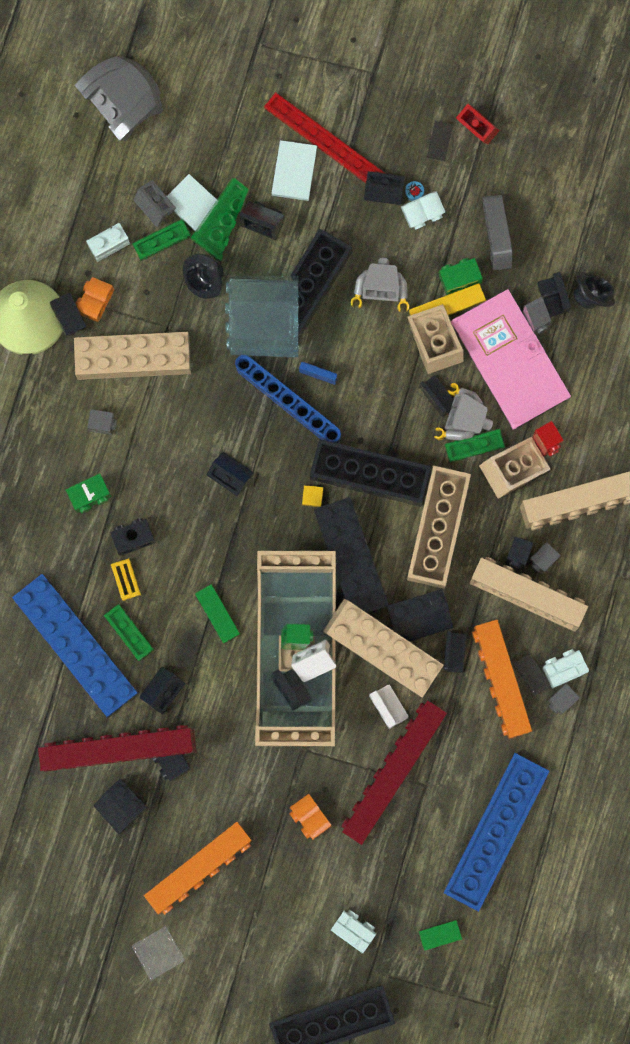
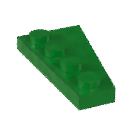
M236 178L230 180L190 238L217 261L222 260V254L225 246L228 245V238L236 224L235 220L238 212L241 211L249 190Z

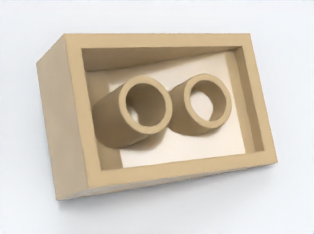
M443 305L408 316L413 336L428 374L464 362L463 349Z
M532 437L490 457L479 465L498 499L551 470Z

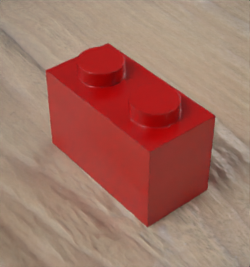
M467 104L456 117L459 122L487 145L500 131L470 104Z
M552 421L536 429L532 437L543 457L547 455L551 457L557 454L564 441Z

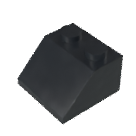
M249 201L240 213L241 227L276 240L284 223V215L275 208L270 210L265 208V205L255 201L253 203Z
M121 778L93 805L119 835L148 809Z

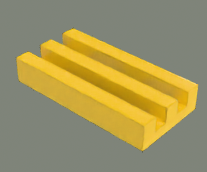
M130 559L111 564L122 601L141 596ZM124 564H127L129 573L136 591L134 593H132L124 568ZM120 566L128 595L124 594L116 568Z

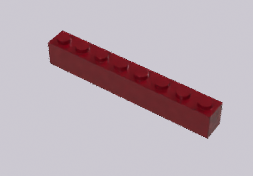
M428 700L425 704H420L416 710L418 716L415 720L410 719L405 727L408 730L404 737L400 735L394 744L397 746L394 753L391 751L384 759L386 765L383 770L381 768L377 770L373 776L376 779L372 786L368 784L362 793L365 795L362 802H356L352 809L355 813L351 819L347 817L341 826L344 828L342 833L360 845L363 844L447 714Z
M188 725L176 726L177 730L169 731V728H159L155 733H150V730L138 731L139 735L131 736V733L119 734L120 737L112 738V735L100 736L101 740L94 741L93 737L83 738L82 742L75 743L74 740L63 741V745H56V742L45 743L44 747L38 748L40 771L49 772L196 753L194 729L188 728Z

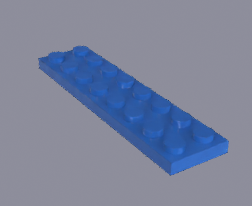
M43 574L12 597L107 718L138 694Z
M514 753L444 894L479 912L549 770Z

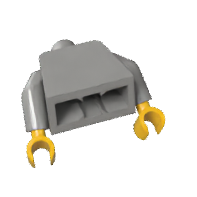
M380 258L378 264H370L369 269L364 270L357 278L354 290L355 297L351 299L352 307L355 300L360 301L359 309L362 307L363 302L360 298L363 295V299L398 301V298H400L397 310L400 312V305L405 304L406 312L408 311L409 304L406 302V298H408L407 282L402 274L397 272L395 265H389L387 258Z
M452 383L451 387L455 388L456 391L451 392L448 390V393L451 397H454L445 426L447 431L445 432L442 428H436V431H442V435L434 437L437 440H443L445 437L449 440H464L472 438L474 434H480L481 429L489 431L492 428L493 421L485 418L487 407L483 405L477 393L464 388L459 389L456 383Z

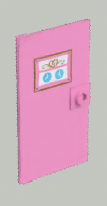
M508 289L450 321L513 430L571 397Z

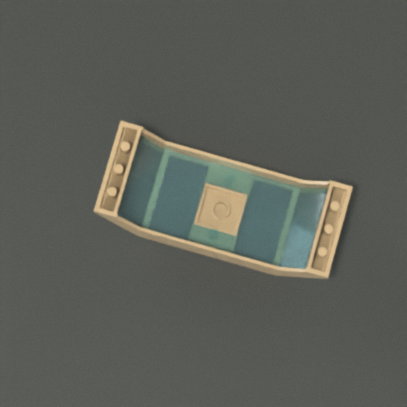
M258 551L255 746H335V668L306 682L301 680L312 696V701L292 711L274 684L272 672L279 669L283 674L293 669L291 666L292 657L294 654L302 651L281 649V630L286 624L310 625V630H313V641L306 648L327 640L330 644L329 654L335 661V640L324 633L323 630L336 612V551Z

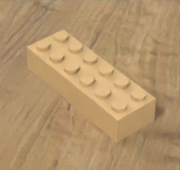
M188 332L74 338L75 375L78 380L191 374L190 338Z
M433 466L408 573V581L445 589L471 474Z
M630 471L524 500L520 510L526 529L538 530L547 523L556 525L565 518L574 520L583 513L592 515L601 508L610 510L616 508V505L619 503H624V505L630 504Z
M489 557L480 559L470 581L471 585L574 632L579 628L588 608L587 605H584L585 601L576 597L573 600L567 597L566 592L559 589L556 591L551 590L548 584L541 581L536 583L531 580L532 577L521 573V575L513 572V568L506 565L501 567L496 564L495 560Z
M345 599L323 630L328 636L420 697L424 696L443 667L442 663Z

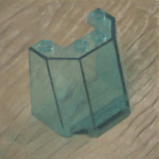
M298 276L230 277L229 281H226V293H229V303H225V314H229V322H226L225 330L226 333H229L227 350H230V355L299 357Z

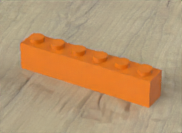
M498 620L475 626V631L472 632L475 643L478 642L481 649L478 650L480 661H484L486 668L483 670L486 680L490 679L492 687H489L492 699L496 698L498 704L495 706L497 716L502 717L503 720L501 725L503 735H507L508 739L531 733L532 729Z
M238 822L234 823L146 893L144 897L157 914H167L174 908L172 906L173 903L177 900L182 902L189 896L188 891L192 888L197 890L204 884L203 879L208 875L212 878L220 871L219 867L225 863L227 866L236 859L234 855L237 852L243 853L250 848L251 838Z

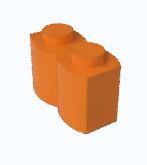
M92 277L90 281L85 283L83 288L85 293L82 298H78L76 306L82 316L99 322L112 297L114 287Z
M309 794L290 807L292 812L289 814L295 823L300 821L303 826L300 830L307 839L311 837L314 840L332 827Z

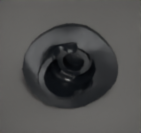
M205 254L189 256L183 264V276L188 289L200 298L211 299L217 297L222 290L223 267Z
M577 272L576 276L579 286L573 293L576 301L582 307L593 309L598 305L612 307L615 304L614 288L609 281L592 274Z

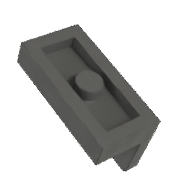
M153 180L138 188L134 202L156 227L160 226L163 218L173 213L176 207Z

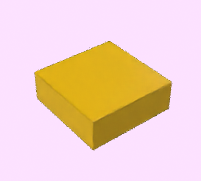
M304 485L302 505L321 507L323 487Z

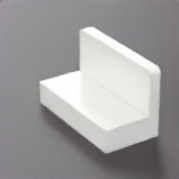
M323 640L293 655L291 666L303 682L336 668V663L329 654L330 644L327 640Z
M390 685L369 695L389 729L408 719V714Z

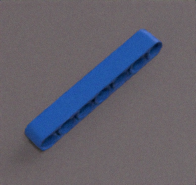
M241 355L236 359V370L242 377L318 438L333 443L340 442L341 433L338 427L247 355ZM242 362L249 363L247 369H241L239 365ZM261 373L264 375V378L261 381H256L254 376ZM271 385H276L279 389L277 392L271 393L268 388ZM285 397H291L293 399V402L291 404H285L283 402V399ZM304 408L308 413L306 416H300L297 413L298 410ZM320 420L323 425L320 428H315L312 426V423ZM335 432L337 438L330 440L327 438V434Z

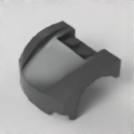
M116 56L97 64L75 84L85 99H90L109 122L110 130L119 141L128 140L133 130L141 122L150 116L163 112L160 99L161 92L151 74L138 62L123 56Z

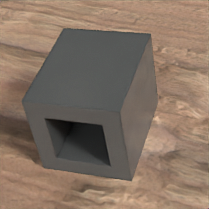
M91 409L87 427L89 432L112 435V431L116 430L117 419H115L114 413Z
M546 542L529 560L531 563L530 567L535 572L544 574L561 555Z
M565 684L548 700L550 703L549 707L555 714L559 712L562 715L580 697Z

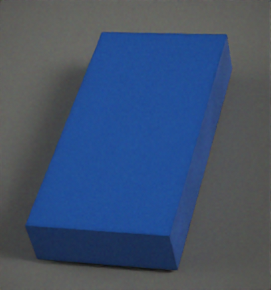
M301 362L299 367L300 373L334 385L336 384V373Z

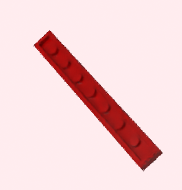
M276 92L264 106V109L310 143L316 145L318 149L364 183H366L368 171L384 173Z

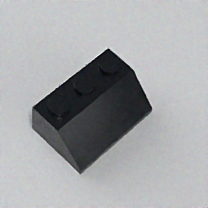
M443 589L387 606L393 631L409 642L453 628Z

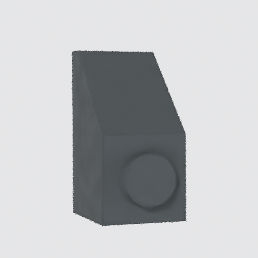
M540 297L525 305L522 314L534 334L537 332L541 334L547 331L551 319L543 298Z

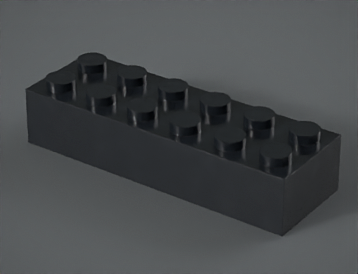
M319 228L261 323L262 329L290 346L295 347L351 256L352 247Z
M319 439L310 472V480L421 507L431 466Z
M348 497L314 509L327 551H336V576L344 599L367 614L387 609L389 604L351 498Z
M382 984L272 1021L269 1025L275 1044H338L394 1025L395 1021Z

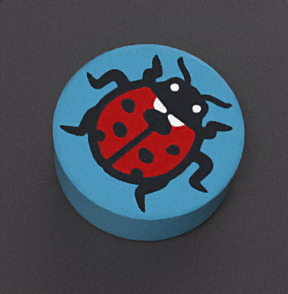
M410 182L406 186L405 195L410 201H414L423 197L424 187L419 182Z

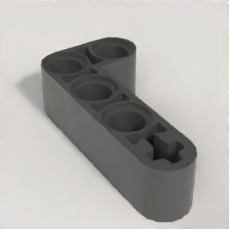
M502 195L482 197L491 249L492 271L512 268V247Z

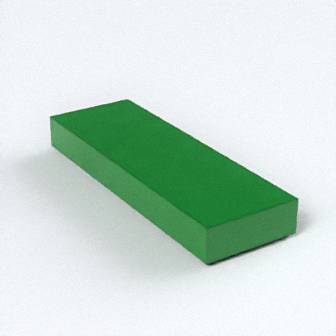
M183 219L132 243L140 261H143L190 238L191 234Z
M500 429L445 444L450 463L505 448Z
M212 584L195 593L223 644L240 635Z
M120 604L104 615L138 661L154 651Z

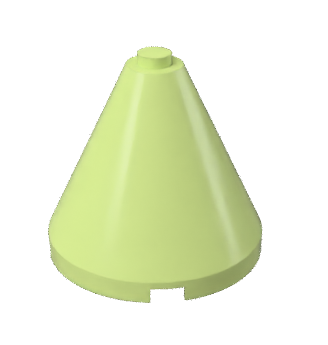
M34 280L17 281L3 288L0 291V344L7 350L21 355L38 354L55 344L63 332L50 304V301L59 298L57 293L46 284Z

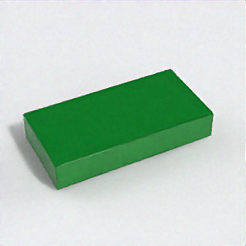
M457 920L418 931L424 951L462 940Z

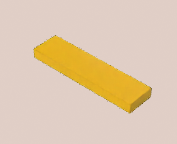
M478 283L409 310V314L411 316L443 305L447 315L450 316L486 302V299Z

